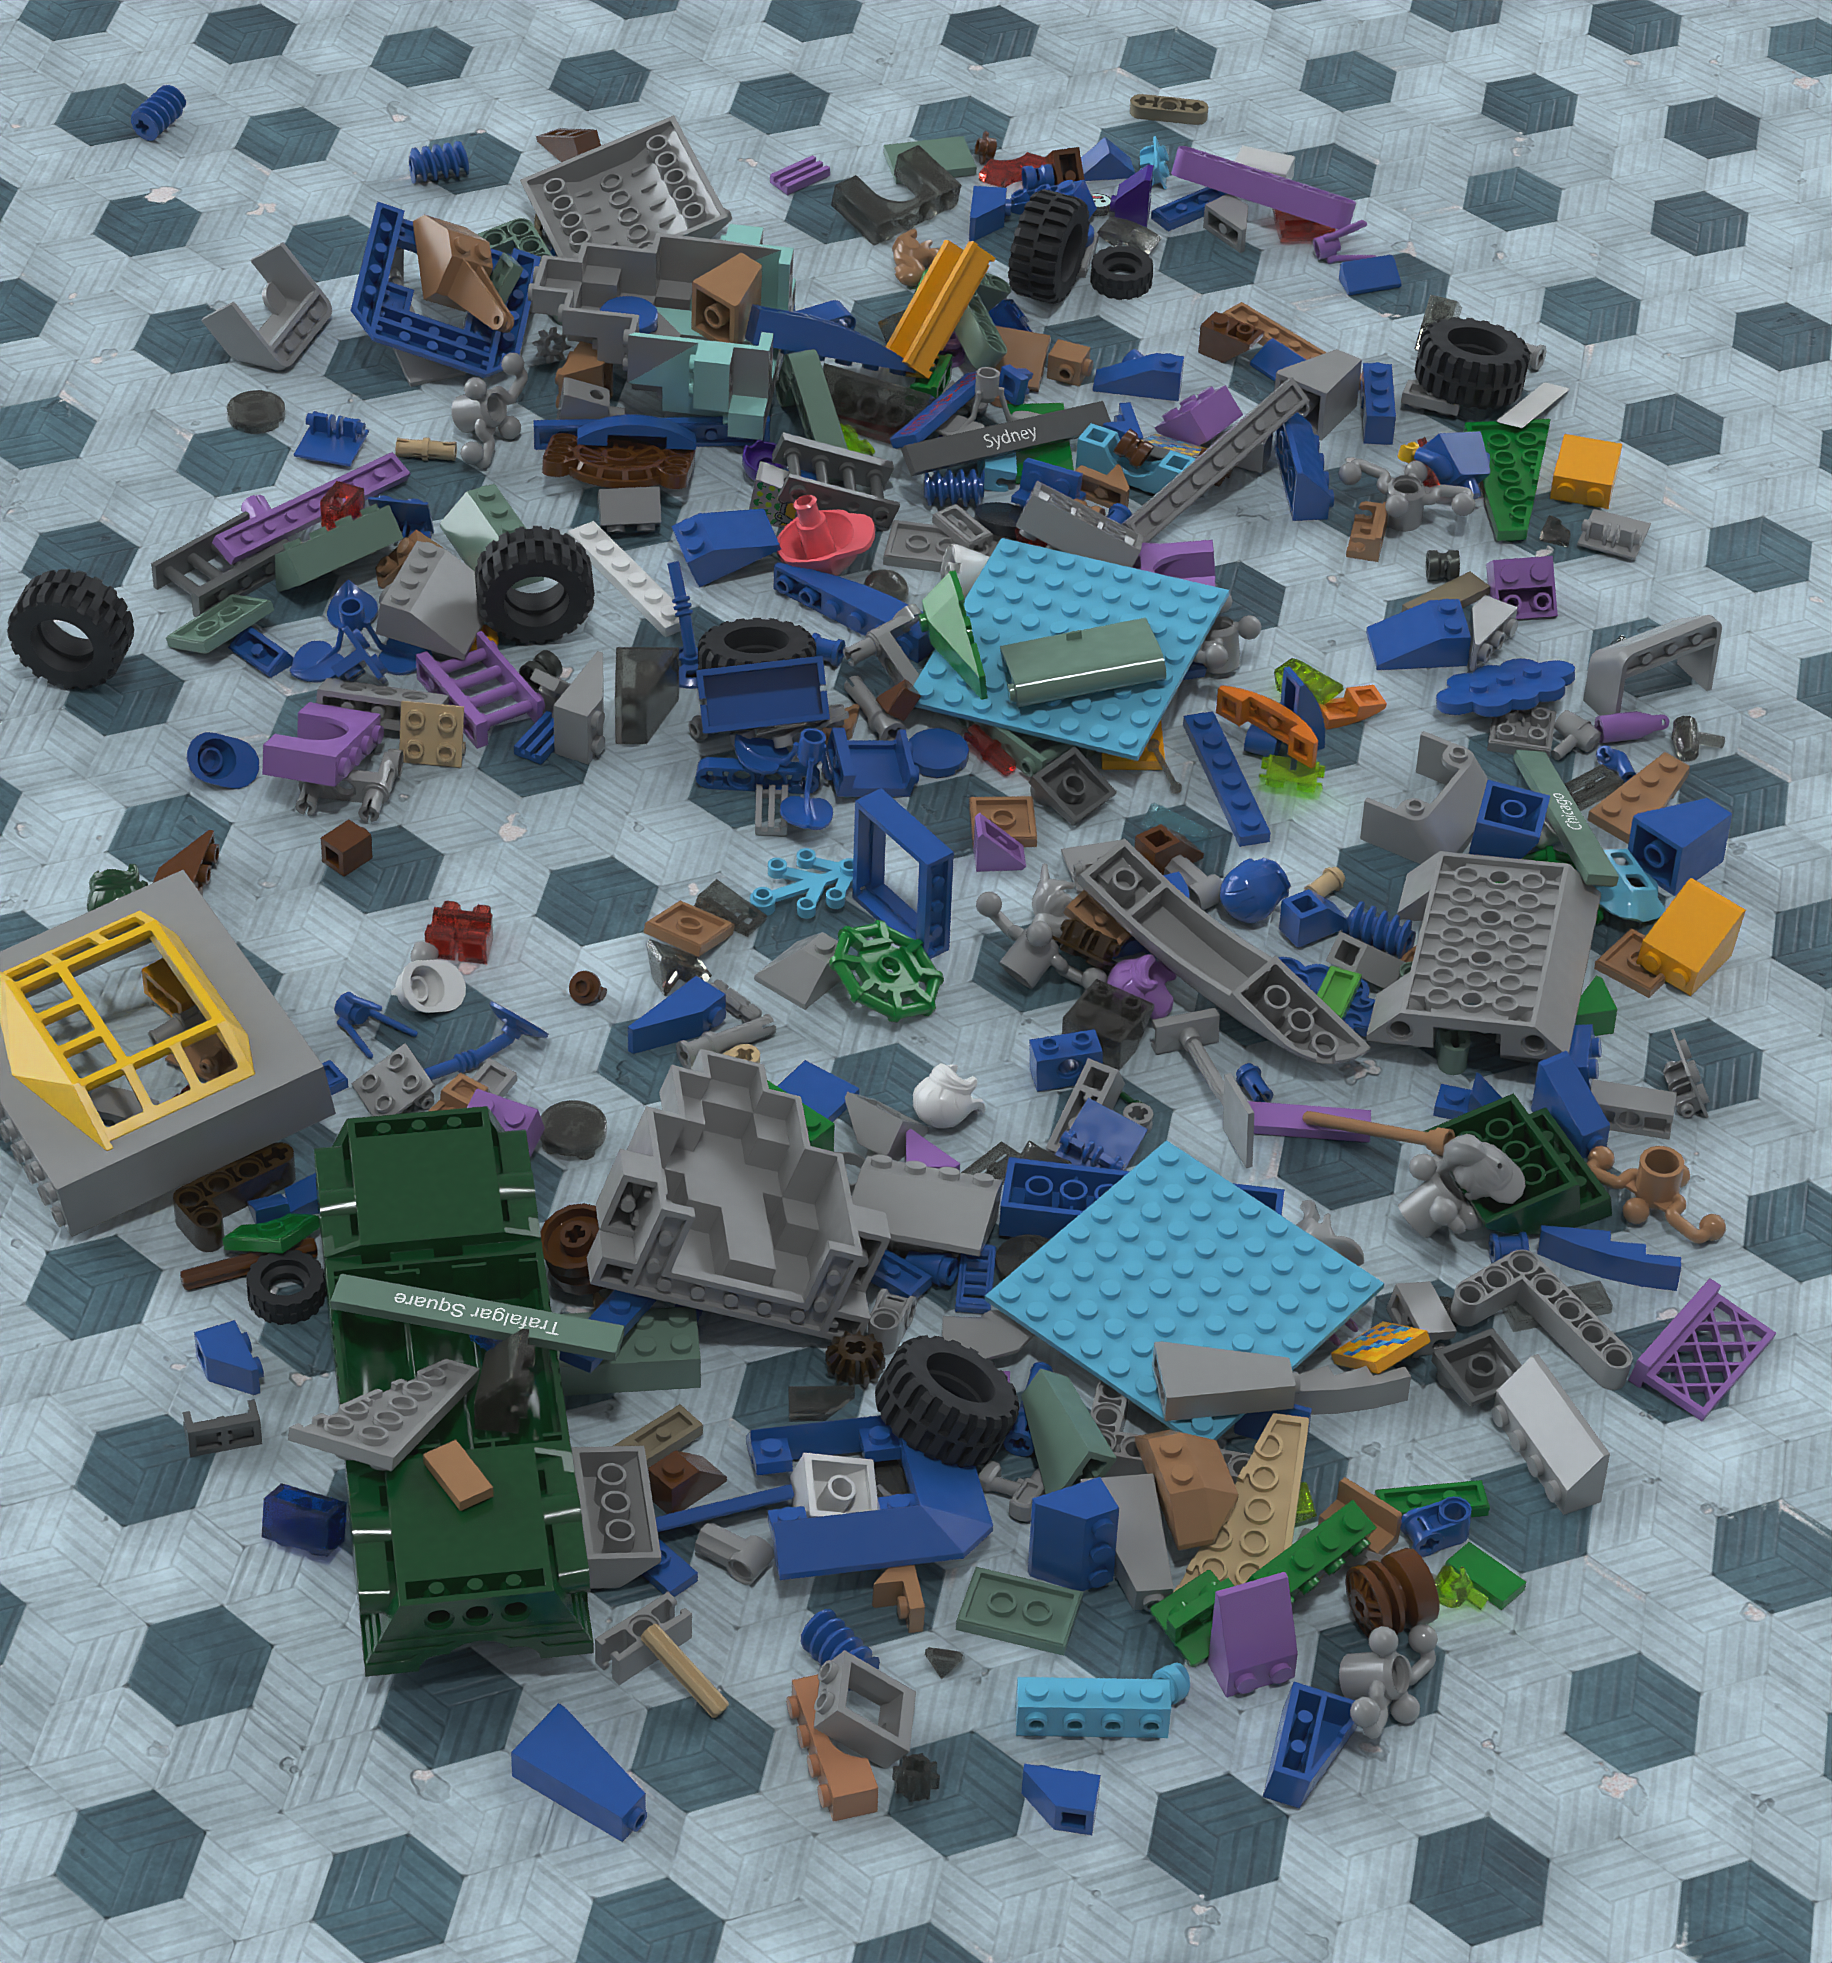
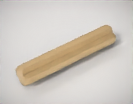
M658 1624L649 1626L641 1635V1640L711 1717L716 1718L722 1714L729 1705L725 1697Z

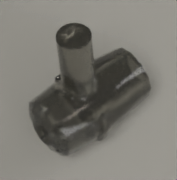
M1681 716L1673 721L1671 739L1673 740L1676 756L1679 760L1683 762L1695 760L1699 755V744L1721 749L1724 747L1725 737L1699 732L1698 724L1694 717Z

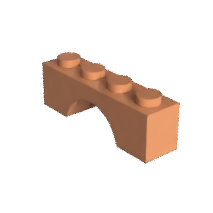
M818 1674L792 1680V1696L786 1698L787 1709L791 1719L797 1718L799 1724L797 1726L798 1741L800 1747L807 1748L809 1755H807L808 1769L812 1778H818L820 1785L817 1786L822 1808L828 1807L833 1822L878 1812V1785L868 1758L855 1757L840 1751L831 1743L829 1736L814 1728L816 1712L814 1704L818 1697L819 1689Z

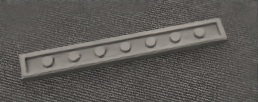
M1293 377L1288 378L1124 521L1122 525L1143 535L1142 543H1148L1308 403L1310 399Z

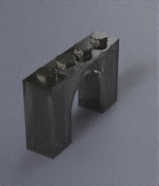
M919 145L898 154L893 174L915 195V198L911 200L892 201L876 194L857 175L835 185L831 206L873 246L883 241H888L895 235L905 230L908 231L925 220H931L946 210L953 209L959 201L962 185Z

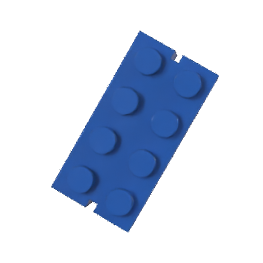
M823 656L696 670L699 699H707V705H700L704 735L830 720L827 691H820V686H826Z

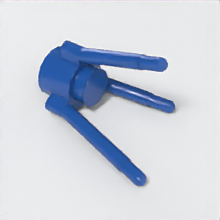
M350 991L342 994L335 1003V1014L340 1017L337 1025L346 1030L368 1059L373 1058V1053L351 1025L363 1024L371 1016L412 1037H416L418 1034L417 1031L379 1013L382 1011L381 1005L360 998Z

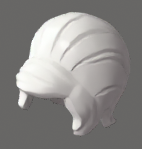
M940 1063L935 1066L929 1077L922 1080L914 1089L913 1107L917 1116L929 1126L950 1128L961 1123L972 1111L977 1115L984 1113L986 1109L983 1100L973 1099L971 1096L977 1087L975 1076L962 1079L956 1074L958 1065Z

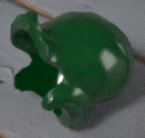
M129 864L127 871L116 869L96 871L89 880L90 891L87 899V911L90 912L148 886V882L143 880L140 882L139 869L136 864Z

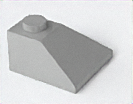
M824 932L799 940L755 974L754 980L806 1010L841 981L838 974L831 970L829 964L830 958L834 956L838 941Z
M847 1092L845 1096L857 1142L868 1148V1156L886 1155L891 1157L892 1160L900 1161L905 1156L906 1131L912 1129L922 1137L929 1131L930 1127L873 1098Z

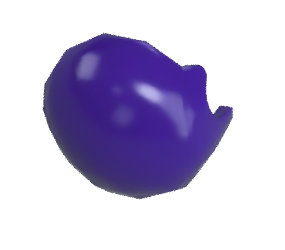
M757 440L750 447L745 445L742 455V466L746 475L753 481L756 480L760 461L778 468H787L785 465L773 462L772 453L777 445L774 442Z

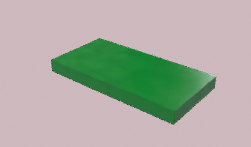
M1030 403L1016 406L1014 404H1007L1011 415L1015 411L1046 414L1064 410V403ZM1069 440L1016 452L1017 475L1015 484H1020L1023 462L1027 458L1074 471Z

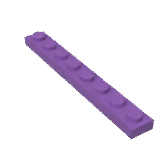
M390 452L216 535L212 543L229 564L232 565L367 500L368 497H374L407 481L411 473L397 456Z

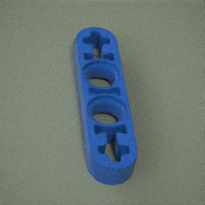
M706 757L698 762L695 778L700 786L707 789L756 792V784L763 785V789H769V785H775V790H782V785H788V793L804 794L806 780H803V777L807 775V767L803 766L800 762H790L788 766L780 765L776 773L781 775L782 778L770 780L766 777V774L756 773L747 769L737 758ZM817 766L813 767L810 794L819 787L820 771ZM707 771H712L713 775H709ZM745 771L749 773L750 777L741 779L736 777L734 773ZM788 775H792L791 780H788Z

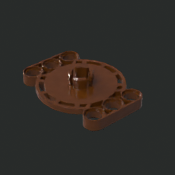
M559 433L551 437L542 460V473L550 477L570 475L584 483L608 488L651 487L660 484L668 489H683L687 487L695 465V450H661L652 444L626 438H607V446L577 445V437L575 435Z

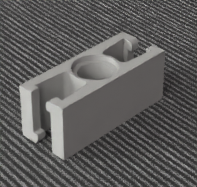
M1592 1079L1591 1092L1608 1119L1611 1131L1670 1139L1677 1092Z
M666 1592L595 1638V1663L602 1670H605L610 1666L609 1661L612 1660V1679L618 1685H621L659 1660L641 1640L642 1633L649 1626L658 1624L679 1647L692 1638V1613L684 1608L680 1610V1615L675 1617L677 1600L669 1592Z

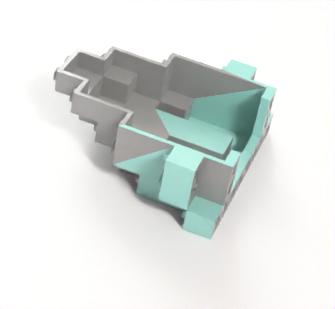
M729 224L727 234L721 235L720 240L656 233L653 244H648L647 249L582 242L579 253H574L573 258L542 255L540 265L534 267L533 283H530L528 288V301L533 302V313L558 316V322H562V334H567V341L593 343V349L597 350V361L622 364L623 371H627V383L632 384V389L657 392V398L662 399V411L723 417V424H728V436L763 440L783 356L780 353L781 349L773 348L774 333L762 332L759 346H753L746 339L742 344L710 341L691 329L692 281L739 253H743L762 264L761 306L793 311L796 293V279L793 278L794 248L763 245V227ZM620 296H635L646 299L658 311V328L649 334L639 333V315L600 311V308L606 301Z

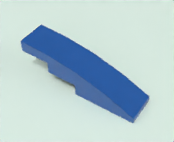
M1541 1225L1537 1254L1604 1279L1641 1287L1677 1291L1681 1272V1257L1646 1254V1244L1611 1241V1231Z

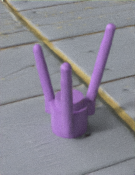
M1360 220L1333 233L1314 238L1313 246L1319 260L1326 258L1327 263L1330 264L1337 261H1353L1376 257V255H1337V252L1341 251L1339 238L1366 227L1367 222Z

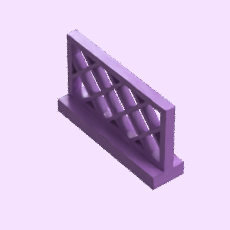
M1711 1278L1707 1280L1638 1358L1628 1379L1638 1388L1647 1383L1700 1421H1703L1776 1335L1775 1331L1720 1295L1718 1292L1721 1285ZM1718 1307L1727 1313L1731 1318V1322H1716L1714 1316L1715 1309ZM1696 1331H1711L1714 1342H1698ZM1719 1331H1734L1737 1342H1722ZM1743 1331H1753L1762 1339L1757 1342H1746ZM1693 1351L1696 1363H1680L1678 1352ZM1701 1351H1716L1719 1362H1704ZM1725 1351H1740L1743 1361L1728 1362ZM1660 1372H1675L1678 1383H1667L1658 1377V1374ZM1683 1372H1699L1701 1383H1686ZM1707 1372H1722L1725 1382L1710 1383ZM1689 1392H1704L1707 1401L1704 1407L1690 1399Z

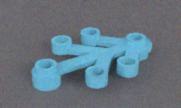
M803 848L797 852L796 864L799 868L805 870L813 868L826 872L823 874L787 867V862L782 858L770 859L768 861V875L771 878H783L796 882L774 890L767 887L756 888L750 895V911L757 916H769L774 913L776 902L807 892L805 897L797 901V915L805 919L812 918L816 915V905L825 887L836 882V886L828 889L826 892V905L832 909L842 908L845 905V896L848 889L853 888V859L847 858L839 862L817 858L815 851L809 848Z

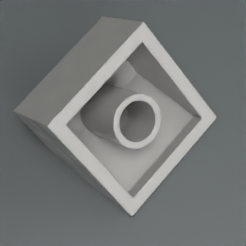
M660 487L599 489L597 500L600 528H607V533H623L627 527H637V532L655 531V526L661 525Z

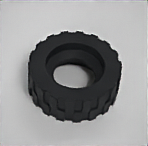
M1122 245L1109 246L1106 249L1099 250L1093 256L1090 282L1094 290H1097L1099 294L1105 295L1107 298H1115L1116 300L1139 298L1152 287L1153 260L1146 252L1144 253L1139 248L1136 249L1132 246ZM1124 270L1133 274L1119 275L1111 271Z
M289 1249L284 1253L269 1252L268 1255L259 1257L258 1261L250 1266V1271L247 1272L246 1284L249 1307L255 1311L257 1317L263 1318L268 1323L293 1325L300 1321H306L312 1315H316L319 1312V1308L323 1307L325 1303L323 1268L321 1269V1263L313 1259V1256L308 1253L305 1254L299 1250L290 1251ZM281 1279H295L303 1282L304 1287L303 1290L292 1295H276L270 1293L269 1285Z

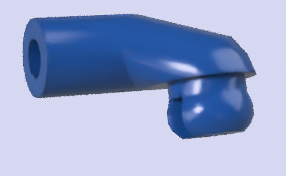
M1607 745L1597 749L1596 757L1598 763L1604 768L1618 772L1623 783L1636 775L1624 752L1611 749Z

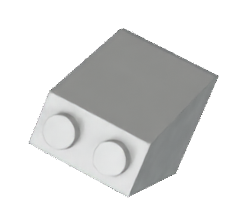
M1338 349L1278 370L1275 378V389L1288 378H1294L1310 399L1297 412L1311 423L1314 435H1318L1319 440L1322 441L1357 407L1362 359Z

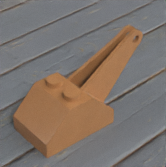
M425 214L414 220L413 227L424 300L460 311H468L491 329L503 333L510 332L514 326V317L489 278L493 270L490 243L466 227Z

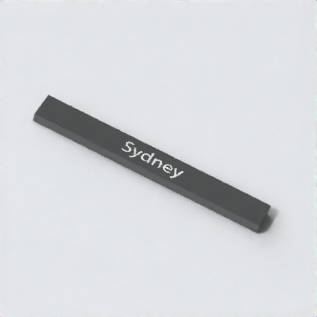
M1099 401L908 444L901 451L910 475L915 476L1077 439L1090 423L1102 427L1103 423L1111 422L1104 402Z

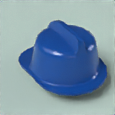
M205 732L197 735L190 742L187 750L186 759L191 772L196 778L206 783L240 789L253 782L259 772V758L255 749L249 743L238 738Z

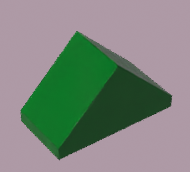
M1596 975L1582 993L1575 1025L1593 1024L1595 1036L1614 1033L1618 1010L1603 978Z

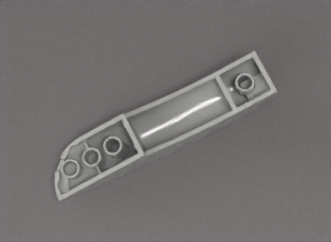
M1125 838L1079 875L1078 884L1152 955L1210 1002L1259 1035L1298 1057L1323 1064L1348 1062L1357 1059L1370 1050L1371 1047L1276 955L1272 958L1216 921L1171 884Z

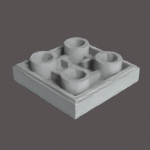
M1537 707L1528 710H1511L1503 716L1492 717L1487 751L1513 755L1516 749L1546 752L1550 759L1557 712Z

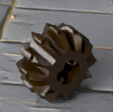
M860 1329L857 1334L851 1335L845 1330L842 1337L833 1336L831 1345L827 1346L825 1352L828 1376L835 1378L837 1386L848 1383L850 1389L854 1385H861L866 1389L869 1382L878 1383L880 1374L883 1373L886 1366L882 1342L876 1341L874 1334L863 1336Z

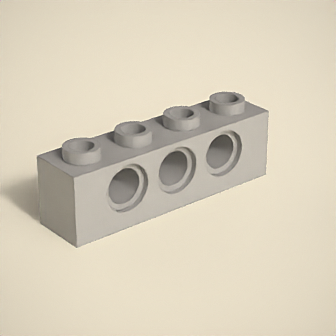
M326 678L317 689L316 703L381 714L380 725L384 729L400 731L401 701L449 705V695Z

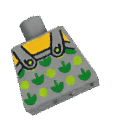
M760 461L749 510L764 508L771 526L785 527L797 516L793 503L778 500V494L789 471Z

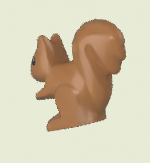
M915 228L898 236L892 247L894 261L897 265L894 268L895 276L902 284L907 286L918 285L925 267H930L940 249L930 248L933 244L931 239L920 244L916 240L917 230Z

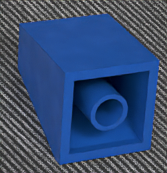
M1487 780L1468 854L1522 859L1539 843L1550 795Z
M1708 798L1638 813L1632 819L1628 850L1642 870L1657 881L1659 887L1676 896L1690 878L1697 881L1724 861L1732 813Z

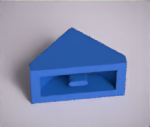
M1106 137L1081 157L1085 181L1128 179L1135 174L1131 158Z

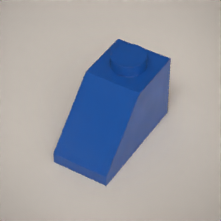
M973 187L969 241H976L1004 227L1005 216H1011L1012 199H1006L1007 188Z

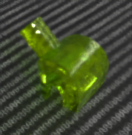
M1443 1565L1434 1580L1439 1595V1603L1446 1607L1456 1608L1461 1606L1466 1600L1481 1610L1489 1597L1473 1588L1474 1585L1465 1568L1461 1566V1574H1458L1452 1566Z

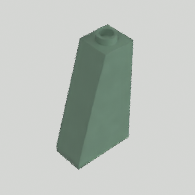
M1040 1368L1021 1397L1045 1493L1048 1494L1079 1484L1080 1479L1105 1477L1117 1460L1115 1454L1069 1377Z

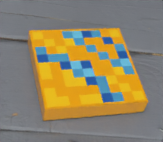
M1382 1321L1331 1352L1334 1364L1354 1369L1367 1366L1370 1372L1380 1374L1428 1345L1431 1341L1427 1330Z

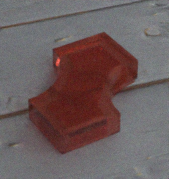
M1027 152L1025 155L1013 160L990 159L979 172V181L1006 188L1012 183L1022 181L1023 166L1040 168L1041 165L1046 164L1045 157Z

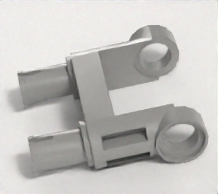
M910 604L905 606L894 615L892 620L868 631L865 639L844 648L843 654L845 659H852L848 661V664L855 666L857 663L874 655L878 658L895 685L905 679L914 685L919 674L895 638L910 631V627L919 621L918 614H922L917 605Z
M389 749L388 752H384L378 772L352 770L342 780L351 783L353 786L351 789L342 788L339 784L333 787L299 781L298 786L301 792L296 801V810L305 815L306 808L309 806L307 814H313L319 798L362 803L358 812L359 817L368 822L369 815L372 813L370 820L371 822L376 821L379 818L381 805L389 799L395 778L401 777L404 761L403 750Z

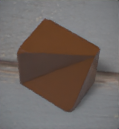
M905 679L879 695L876 701L887 714L905 721L921 695Z

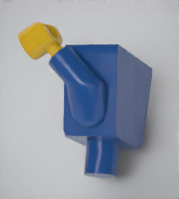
M1480 431L1439 433L1422 447H1419L1416 442L1401 445L1397 455L1398 459L1406 463H1410L1415 459L1428 465L1435 473L1441 485L1461 486L1471 489L1474 494V500L1481 496L1478 483L1490 475V454L1485 450Z

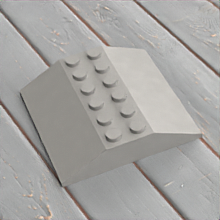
M674 115L520 180L557 257L573 258L574 253H579L582 242L647 249L648 244H653L656 233L710 239L729 221L727 213Z

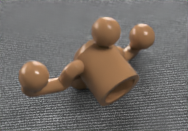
M1597 1146L1590 1151L1587 1165L1601 1184L1612 1189L1626 1188L1635 1194L1636 1197L1625 1202L1622 1210L1624 1218L1629 1223H1643L1648 1218L1650 1209L1662 1210L1665 1212L1667 1222L1694 1243L1701 1244L1708 1240L1715 1241L1723 1237L1726 1232V1224L1720 1215L1708 1214L1704 1216L1699 1223V1229L1681 1216L1686 1209L1687 1203L1679 1192L1680 1188L1686 1186L1689 1182L1690 1171L1684 1164L1682 1155L1676 1150L1666 1146L1650 1147L1641 1154L1638 1169H1627L1619 1176L1607 1172L1615 1163L1614 1153L1608 1147Z

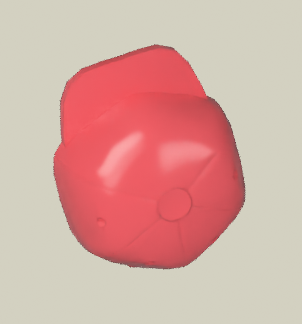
M804 495L793 503L798 517L787 524L777 537L781 546V550L777 551L780 561L784 564L838 576L853 563L857 554L867 551L872 546L876 528L872 518L865 514L848 513L845 510L839 509L819 510L817 498L813 495Z

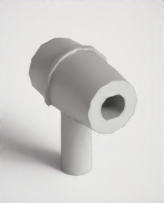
M1565 710L1554 724V728L1565 739L1551 751V755L1554 759L1560 760L1575 746L1585 752H1589L1599 742L1601 732L1590 721L1581 718L1569 710Z

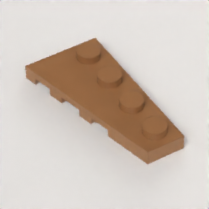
M1664 752L1589 810L1588 821L1629 844L1633 816L1638 813L1667 807L1669 800L1675 797L1689 776L1690 766Z

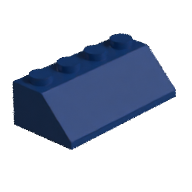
M1298 412L1276 430L1274 444L1292 521L1328 519L1329 507L1334 506L1333 489H1328L1329 473L1324 471V455L1319 453V436L1314 435L1311 423Z

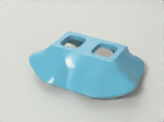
M1628 849L1604 850L1619 878L1617 885L1614 887L1593 885L1601 892L1599 905L1610 914L1622 919L1637 921L1638 923L1660 918L1666 909L1658 898L1657 881L1642 870ZM1613 858H1623L1627 861V865H1618ZM1627 878H1639L1646 887H1634Z

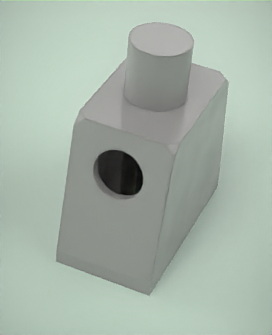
M564 377L556 420L601 419L615 415H625V408L610 406V391L607 388Z

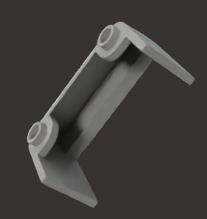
M284 242L251 259V263L268 283L263 289L262 297L265 306L272 313L259 330L253 326L235 302L216 310L201 320L233 359L278 371L294 363L332 314V306L329 299Z
M1712 615L1680 618L1596 650L1590 658L1583 701L1599 716L1620 713L1625 679L1677 659V665L1706 691L1712 690L1722 633L1721 623Z
M1423 731L1420 734L1416 773L1443 783L1446 786L1431 804L1417 798H1412L1401 802L1396 809L1367 797L1364 801L1360 834L1361 840L1419 864H1422L1439 851L1464 852L1472 841L1487 780H1489L1469 749Z

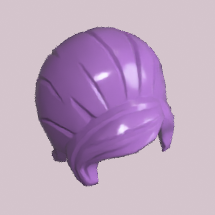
M1148 954L1137 959H1125L1112 968L1107 979V991L1112 1001L1120 1009L1131 1013H1148L1152 1020L1165 1018L1171 1012L1174 1002L1173 996L1167 990L1165 983L1175 980L1177 975L1162 962L1156 961L1154 955Z

